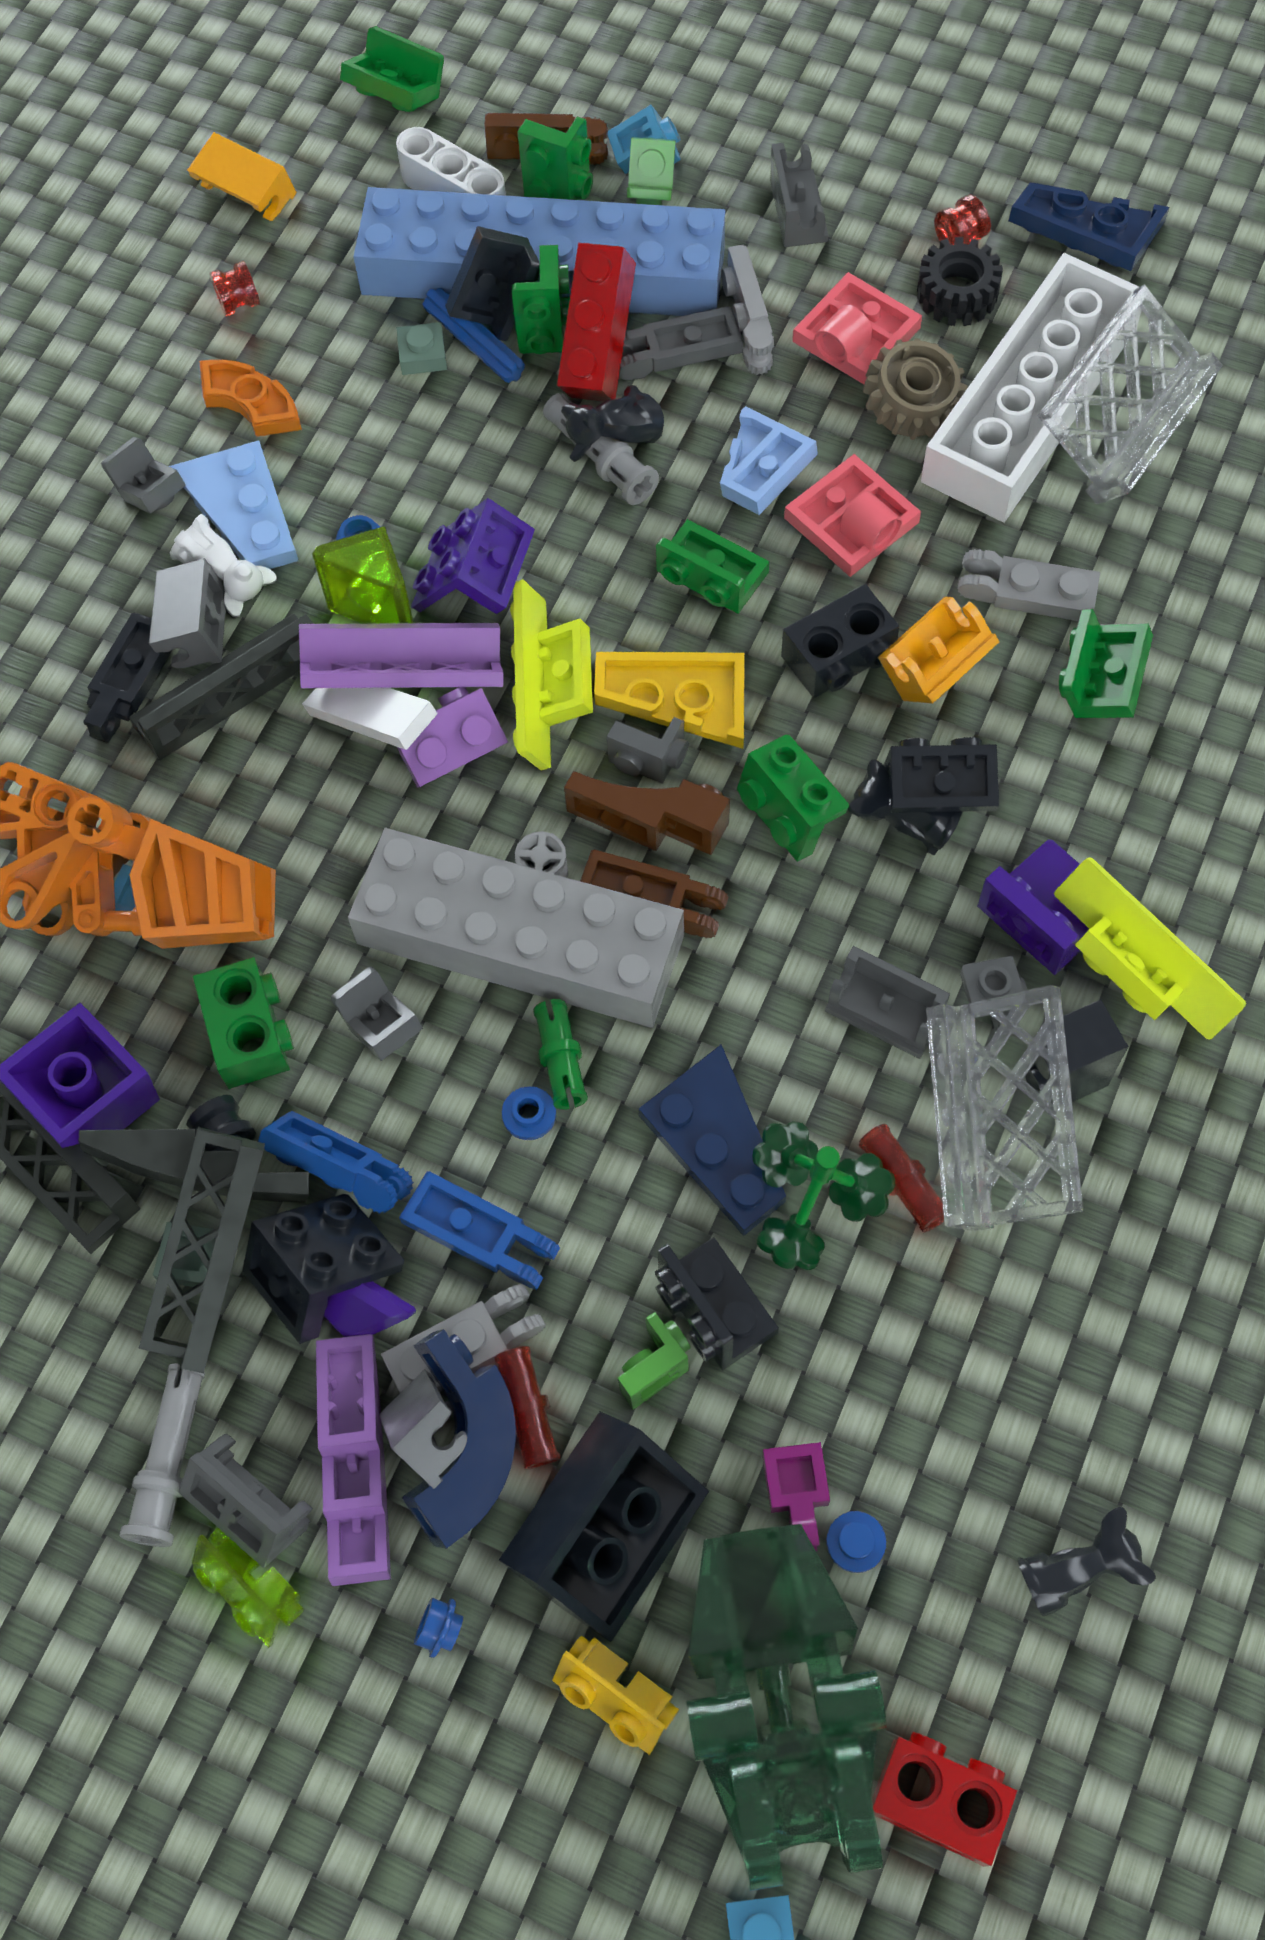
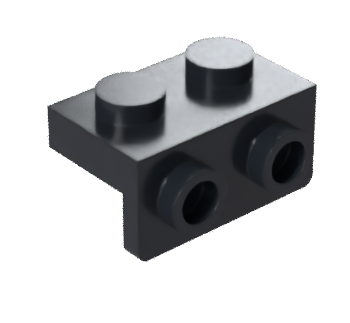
M477 226L445 305L449 316L491 325L498 340L507 341L513 326H516L512 284L537 282L539 278L540 263L528 238Z

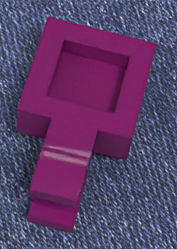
M821 1442L763 1449L762 1458L770 1512L788 1511L794 1555L817 1552L819 1536L814 1508L829 1506L830 1503Z

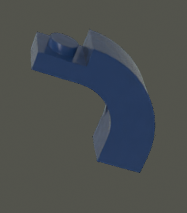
M442 1329L430 1333L413 1346L451 1404L455 1421L454 1435L464 1431L468 1437L467 1444L463 1452L440 1474L443 1481L435 1489L424 1480L405 1494L402 1499L433 1546L447 1549L475 1527L498 1499L508 1478L514 1457L516 1425L510 1393L496 1364L481 1367L473 1373L469 1365L474 1360L467 1346L456 1334H452L449 1337L446 1331Z

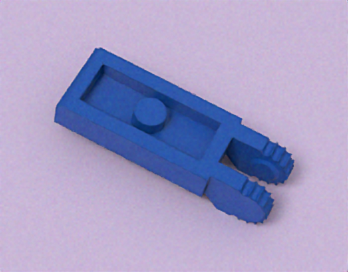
M294 1111L286 1113L260 1132L258 1142L265 1143L264 1150L275 1155L280 1162L290 1166H298L322 1178L323 1182L330 1187L344 1189L350 1193L353 1191L358 1204L368 1210L371 1208L373 1212L377 1211L379 1214L381 1212L386 1213L395 1206L398 1199L402 1200L413 1189L412 1184L414 1182L411 1179L412 1176L409 1175V1171L404 1170V1167L402 1169L399 1168L397 1164L381 1157L382 1154Z
M430 1171L426 1172L399 1217L401 1223L495 1273L500 1270L512 1280L523 1283V1285L533 1290L538 1289L543 1277L533 1267L508 1256L515 1241L517 1240L538 1256L549 1258L550 1260H554L560 1250L556 1242L525 1226L523 1219Z

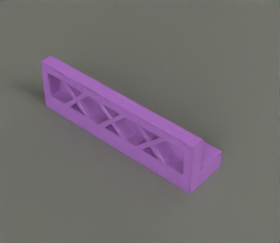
M498 623L299 624L301 688L503 687V669L500 664V626Z

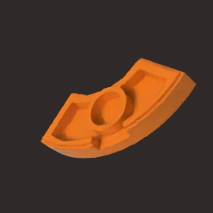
M230 360L200 361L203 398L206 407H224L240 413L252 424L256 437L302 430L294 401L280 382L271 380L267 376L255 371L254 366Z

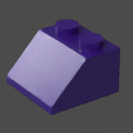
M81 1003L74 1006L0 1064V1082L61 1148L80 1144L79 1130H123L160 1100L148 1072Z

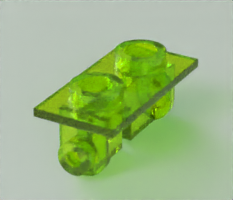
M219 1528L210 1535L208 1540L203 1534L197 1538L192 1563L194 1564L193 1571L198 1581L210 1593L215 1594L218 1591L232 1607L233 1618L244 1633L250 1637L257 1635L270 1648L274 1643L280 1622L282 1621L285 1626H289L303 1613L304 1608L298 1603L301 1598L300 1594L293 1589L274 1567H271L256 1580L250 1573L260 1565Z

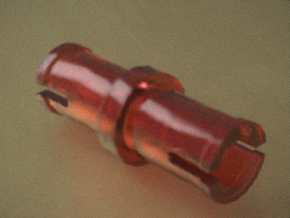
M887 1124L874 1127L860 1139L858 1146L861 1150L878 1156L882 1161L883 1168L894 1174L896 1180L895 1188L889 1195L898 1196L918 1223L922 1232L925 1233L933 1230L951 1215L952 1210L949 1206L945 1205L924 1177L925 1167L919 1160H912L891 1133Z
M529 1346L509 1349L494 1357L495 1363L498 1365L510 1393L514 1409L516 1434L525 1470L542 1467L561 1459L556 1449L546 1410L551 1407L548 1395H541Z

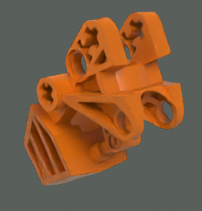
M6 762L0 766V840L17 838L18 856L17 860L0 868V922L6 927L18 930L31 928L38 934L51 937L65 933L73 924L80 932L101 937L108 936L113 931L132 932L134 936H142V939L162 949L260 941L274 937L275 869L144 815L133 812L128 813L127 810L119 805L17 763ZM7 780L15 781L18 785L22 786L19 796L4 790ZM52 797L67 803L64 813L47 807ZM101 818V824L96 828L97 821ZM132 860L134 863L129 876L136 907L132 911H116L114 877L121 870L123 864ZM24 891L22 904L26 916L21 920L15 921L8 914V900L14 893ZM60 904L62 914L59 922L53 927L46 928L40 921L50 910Z

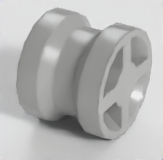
M544 831L533 832L523 837L517 844L515 850L516 864L543 871L544 866L549 865L550 867L544 870V872L568 877L566 849L561 839L554 834Z

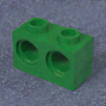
M255 957L193 975L217 1071L228 1089L290 1070L285 1052L294 1049V1045L285 1018L276 1021L272 1005L281 1003V999L272 972L263 975ZM242 992L251 993L245 1002L238 1005L230 1004L235 995ZM254 1038L264 1039L263 1044L257 1050L252 1052L242 1051L243 1046L249 1040Z

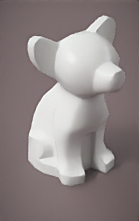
M203 514L196 517L193 524L186 531L182 530L174 539L175 543L170 551L171 559L179 560L183 564L203 558L207 560L216 575L224 581V603L226 610L235 618L240 616L244 601L253 599L260 592L262 586L273 584L277 579L276 574L269 568L255 566L247 560H237L230 545L210 528L208 519Z

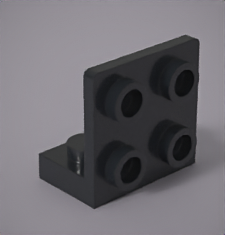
M964 737L952 740L951 745H930L928 739L910 738L899 741L898 746L890 747L884 766L885 771L889 773L891 813L996 811L999 808L997 744L982 745V739Z
M341 1194L252 1221L242 1271L296 1341L301 1344L319 1338L324 1313L328 1305V1296L358 1287L362 1283L372 1282L399 1273L403 1269L404 1259L350 1195Z
M715 1237L680 1260L668 1244L657 1250L658 1270L655 1271V1275L660 1283L656 1286L657 1293L673 1315L680 1311L683 1313L692 1329L687 1333L688 1337L705 1362L714 1358L723 1371L778 1334L779 1327Z

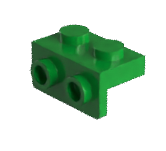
M373 26L368 29L365 53L341 62L340 80L355 86L356 90L363 95L381 97L390 101L391 105L397 110L412 112L418 107L439 98L444 56L380 27Z
M577 116L565 133L525 119L517 131L524 197L585 200L589 196L593 185V174L590 173L589 168L591 140L587 136V120Z
M539 245L540 282L512 284L518 351L521 354L562 352L564 326H566L570 301V297H562V294H570L569 265H560L558 245Z
M688 519L671 541L662 537L656 544L657 572L661 573L666 580L675 585H684L701 594L712 605L717 607L724 606L737 614L740 613L769 573L770 561Z
M1082 609L1078 626L1073 628L1070 633L1069 646L1071 653L1067 668H1063L1059 676L1060 695L1062 698H1066L1075 718H1134L1153 639L1149 623L1100 625L1093 609Z
M783 735L748 753L736 789L743 803L748 809L756 812L770 829L775 842L779 846L786 848L797 862L812 855L824 825L844 815L847 812L849 803L790 735Z

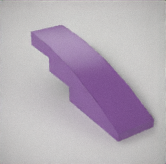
M373 1334L316 1340L318 1449L322 1456L323 1514L327 1520L328 1579L332 1586L391 1579L388 1509Z

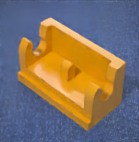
M213 132L187 169L192 178L202 180L200 184L202 187L210 190L214 186L252 205L259 212L266 208L272 198L270 206L263 214V218L269 221H273L289 199H293L297 193L284 166Z
M944 597L878 657L903 701L933 704L1000 642L996 634L991 633L982 614L972 602L969 601L962 607V613L961 607L953 597Z

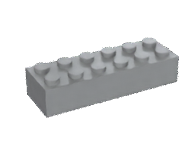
M384 828L348 916L355 940L359 945L544 998L561 999L569 1005L650 1028L654 1027L684 938V910L389 828Z

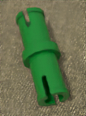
M550 999L554 1020H550L545 1001L540 1002L533 1009L542 1044L538 1055L540 1064L546 1067L548 1071L554 1107L567 1110L570 1109L566 1093L567 1088L571 1090L575 1108L583 1105L588 1100L578 1062L582 1058V1051L579 1042L573 1040L567 1013V1003L561 999Z

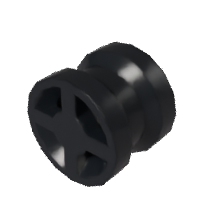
M222 1095L208 1100L192 1112L186 1123L188 1129H195V1137L198 1127L249 1140H254L256 1135L250 1122L241 1120L239 1117L240 1107L231 1095ZM206 1143L204 1151H236Z

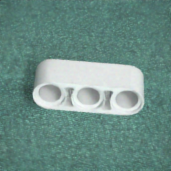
M412 127L404 130L397 137L396 146L402 179L411 189L506 196L504 177L498 169L423 127Z

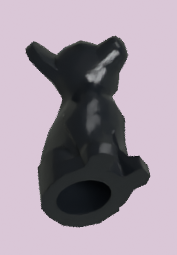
M635 385L627 386L624 390V397L605 400L596 408L591 405L568 403L561 410L567 420L565 424L566 431L570 439L576 443L569 457L573 462L581 459L592 444L601 436L628 443H655L662 436L664 428V415L660 405L649 394L640 392Z
M872 759L867 767L868 778L857 787L854 793V800L848 807L849 812L865 820L878 821L886 819L898 832L922 841L927 847V853L935 855L950 839L963 812L891 813L889 773L885 771V766L881 762Z
M1117 1507L1107 1513L1102 1519L1100 1532L1095 1536L1092 1546L1067 1548L1049 1556L1041 1552L1027 1558H1017L1025 1582L1043 1617L1068 1605L1069 1596L1082 1592L1104 1573L1122 1577L1129 1583L1136 1585H1147L1155 1581L1156 1575L1154 1571L1142 1562V1548L1137 1536L1126 1528L1128 1517L1125 1508Z

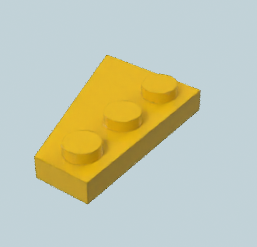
M596 652L595 705L668 727L672 719L676 717L684 721V732L744 749V653Z

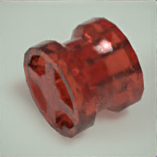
M968 194L958 199L954 208L947 207L939 211L935 215L934 226L940 241L948 238L950 245H954L955 237H963V244L969 245L971 238L981 240L988 235L991 229V221L983 203L976 196Z
M244 260L234 263L232 270L209 272L217 299L226 317L235 314L238 307L247 305L252 308L260 305L256 287Z

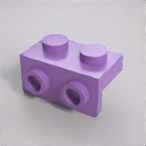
M459 687L439 697L438 700L442 707L436 710L438 714L407 750L397 747L417 788L508 743L482 688L468 693L466 687Z

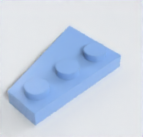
M259 440L169 466L178 471L186 484L183 488L193 498L195 505L202 514L207 516L217 527L222 538L230 545L240 560H247L255 566H263L269 569L298 561Z

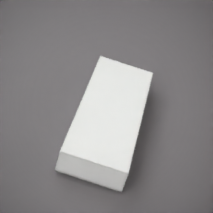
M316 688L302 703L312 717L405 750L410 747L438 714L430 701L391 688Z

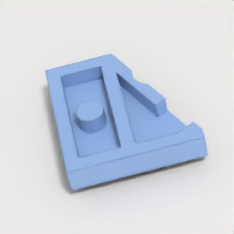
M745 406L739 416L741 426L737 438L732 440L729 450L730 462L724 468L720 486L723 497L760 515L818 455L817 444L815 440Z

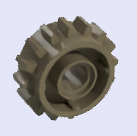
M919 338L907 342H902L901 339L896 340L891 350L885 347L881 348L877 359H872L866 373L867 378L863 386V393L870 395L866 408L867 410H873L877 417L876 422L879 425L883 424L891 430V434L908 436L911 440L924 435L933 438L938 428L943 424L968 388V385L960 383L964 370L963 368H958L952 353H947L936 343L920 341Z

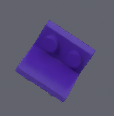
M489 498L471 510L465 508L453 523L447 527L441 525L433 534L428 545V550L432 552L428 564L419 571L413 583V589L417 592L411 608L421 612L457 589L493 613L501 612L507 607L535 529Z
M1047 840L1010 874L1001 866L993 871L984 881L977 907L1055 976L1080 952L1075 944L1089 928L1054 895L1055 890L1080 863L1053 840Z

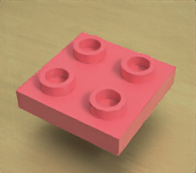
M848 272L793 329V342L860 383L865 384L869 365L872 359H877L880 349L885 347L891 350L896 340L901 339L902 342L909 341L921 328L922 315Z
M855 454L785 506L784 519L850 577L919 523L921 511Z

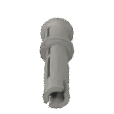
M557 393L544 405L543 415L570 439L565 426L567 420L561 410L563 406L572 402L564 393ZM601 436L585 453L595 462L599 477L607 482L612 481L622 491L623 499L630 505L642 503L657 487L659 481L658 472L652 466H644L633 456L632 448L625 442H614L609 437Z
M170 1364L168 1366V1377L145 1470H140L137 1476L133 1478L132 1487L137 1491L129 1523L121 1527L119 1535L127 1541L155 1547H170L173 1544L174 1536L169 1531L177 1498L183 1497L179 1493L183 1478L179 1476L205 1371L204 1374L185 1369L181 1371L179 1364Z

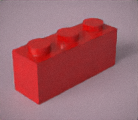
M578 242L557 386L571 398L602 402L616 399L636 262L624 247Z

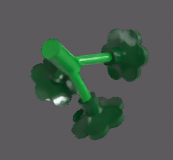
M792 1121L784 1126L773 1122L764 1129L762 1134L763 1142L754 1148L752 1154L754 1164L762 1169L763 1181L775 1188L781 1187L786 1183L799 1186L807 1180L810 1173L811 1182L798 1213L792 1214L786 1221L777 1217L767 1218L762 1226V1232L758 1235L757 1245L762 1251L771 1254L773 1262L782 1268L792 1269L798 1266L805 1270L815 1269L819 1264L820 1255L824 1251L825 1242L820 1236L810 1231L811 1222L808 1218L822 1186L833 1180L834 1182L829 1188L830 1200L834 1204L841 1206L844 1218L852 1222H859L867 1215L879 1217L886 1212L889 1205L887 1195L895 1188L896 1180L894 1174L884 1169L881 1159L872 1153L862 1154L857 1160L846 1158L839 1163L840 1155L835 1148L825 1146L818 1151L816 1143L809 1140V1130L803 1123Z

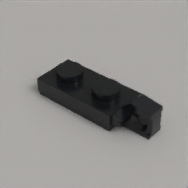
M135 612L131 613L87 687L90 692L87 701L90 711L83 723L87 726L91 738L109 743L120 727L121 719L129 721V717L138 711L172 652L171 650L156 653L149 645L152 620L150 617Z

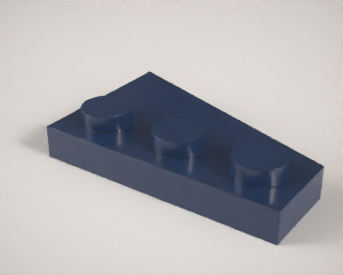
M1030 182L1013 204L1008 222L1021 226L1031 233L1040 234L1065 244L1070 249L1080 250L1102 259L1112 266L1132 271L1165 223L1170 207L1154 204L1152 212L1129 208L1130 200L1113 197L1111 203L1089 201L1083 191Z
M722 1044L638 1109L639 1117L743 1236L786 1202V1194L783 1187L775 1188L767 1185L762 1178V1169L753 1162V1150L763 1140Z

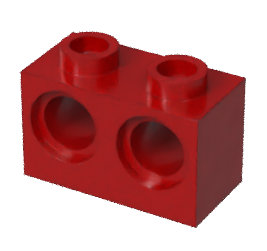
M916 1732L911 1733L909 1741L901 1737L893 1740L867 1813L983 1867L992 1866L1017 1794V1790L1002 1784L1006 1774L989 1764L970 1758L967 1767L944 1757L947 1749L945 1745ZM912 1763L921 1766L930 1778L929 1793L922 1801H912L906 1798L899 1789L898 1774L905 1764ZM966 1790L980 1793L988 1804V1818L984 1825L978 1829L965 1825L957 1812L958 1799Z

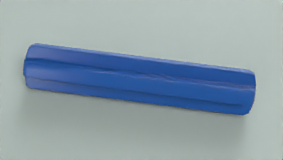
M442 288L430 289L426 293L427 297L423 302L424 309L438 322H441L451 334L501 379L509 383L511 381L516 382L521 378V373L525 369L522 359L498 340L481 323L450 317L445 307L449 294Z

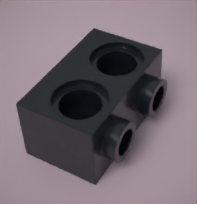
M864 584L784 628L781 657L811 696L816 698L828 690L835 692L842 689L851 681L853 676L869 667L872 669L881 667L882 664L878 657L898 639L900 626L870 588ZM856 632H867L869 635H860ZM824 654V655H827V656H829V657H828V658H818V657H816V656H814V655Z

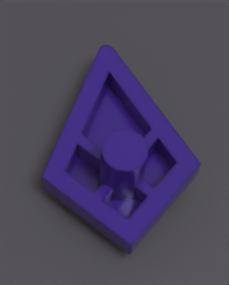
M372 1281L328 1296V1305L324 1317L343 1337L374 1335L408 1319L416 1313V1309Z

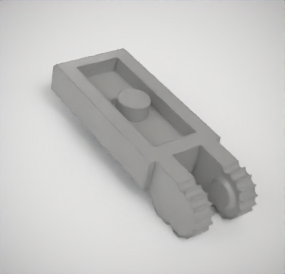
M743 244L728 247V267L721 269L724 293L726 296L733 295L735 304H732V311L739 331H743V339L746 344L742 353L744 363H746L748 371H751L752 374L763 375V373L771 370V366H773L771 351L774 347V336H772L768 313L747 246Z
M974 549L965 552L962 562L963 568H965V571H969V573H974V575H964L959 580L958 593H960V596H964V598L993 603L994 607L1074 621H1079L1082 609H1095L1100 572L1008 556H1003L1002 558L995 551L989 550L981 551V549ZM992 578H997V579H999V580H998V583H997L995 580H993Z
M523 1283L513 1285L505 1291L492 1296L485 1304L480 1301L381 1353L399 1392L401 1393L424 1369L432 1375L413 1346L432 1332L444 1329L449 1337L452 1334H456L467 1346L473 1357L474 1362L469 1367L474 1373L481 1367L489 1366L508 1356V1350L543 1331L546 1324L539 1314L521 1319L509 1326L501 1334H499L492 1321L527 1301L530 1294ZM437 1382V1383H436V1387H437L438 1391L440 1392V1391H442V1388L440 1387V1385H439L438 1382Z

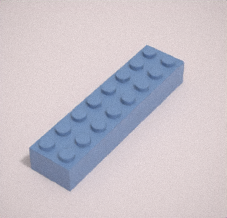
M368 187L353 256L361 295L426 299V293L430 289L436 290L438 288H442L450 295L476 228L480 226L527 237L539 263V245H558L560 265H569L570 294H562V297H570L578 242L624 247L634 259L636 268L629 313L685 316L718 309L721 269L723 267L725 250V209Z

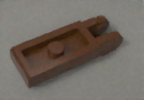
M485 114L487 159H520L517 131L525 119L566 133L576 117H573V114ZM581 117L587 120V136L591 140L589 165H600V163H604V160H607L608 156L607 144L604 141L608 135L607 123H604V120H600V118L596 119V117L594 119Z
M595 849L591 850L580 880L584 883L684 910V932L705 938L715 937L719 928L718 922L711 918V916L682 908L685 899H688L696 906L721 910L726 907L729 898L728 894L720 888L691 880L690 875Z

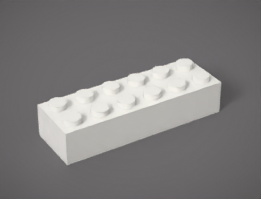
M1063 253L926 446L921 482L1005 523L1137 329L1147 290Z

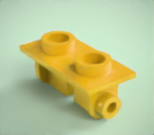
M581 1635L570 1651L566 1650L563 1654L552 1681L560 1686L562 1694L570 1703L581 1709H590L607 1722L612 1733L621 1742L631 1747H639L650 1755L661 1734L669 1727L679 1711L671 1703L673 1696L665 1692L639 1671L625 1688L617 1680L626 1670L628 1663L595 1637L589 1641Z

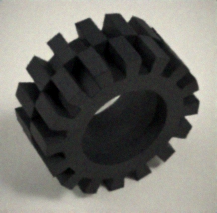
M955 237L954 245H950L947 238L940 241L939 248L932 245L928 249V255L924 254L921 260L917 286L918 303H923L922 310L927 315L934 310L933 320L939 323L943 317H947V325L955 326L956 319H962L963 326L971 325L973 316L980 322L985 319L986 312L992 313L998 300L1003 267L999 265L1000 258L997 253L991 256L992 248L985 244L979 249V240L971 238L970 244L967 245L963 244V237ZM963 277L975 284L960 287L951 285L944 279Z

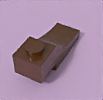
M573 771L564 786L567 812L654 851L658 850L665 836H668L712 855L729 825L730 799L724 797L717 788L708 784L697 785L683 779L679 787L637 788L604 782Z

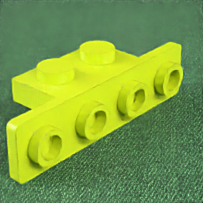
M521 579L516 581L514 585L513 602L510 605V613L514 622V643L511 646V655L515 664V685L512 688V698L516 706V728L513 731V742L517 752L542 771L551 768L550 726L593 713L590 627L579 618L547 629L545 599L525 580Z
M1086 858L1055 890V897L1089 928L1075 944L1083 953L1085 962L1095 972L1107 975L1121 988L1125 1000L1137 1011L1147 1013L1155 1020L1171 1005L1199 1033L1210 1040L1246 1006V1001L1093 858Z

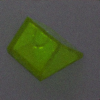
M385 526L322 544L315 548L312 556L328 610L361 624L414 623L405 582Z

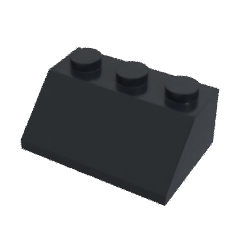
M599 1411L499 1558V1561L539 1593L604 1639L612 1642L706 1498L709 1490L639 1428Z

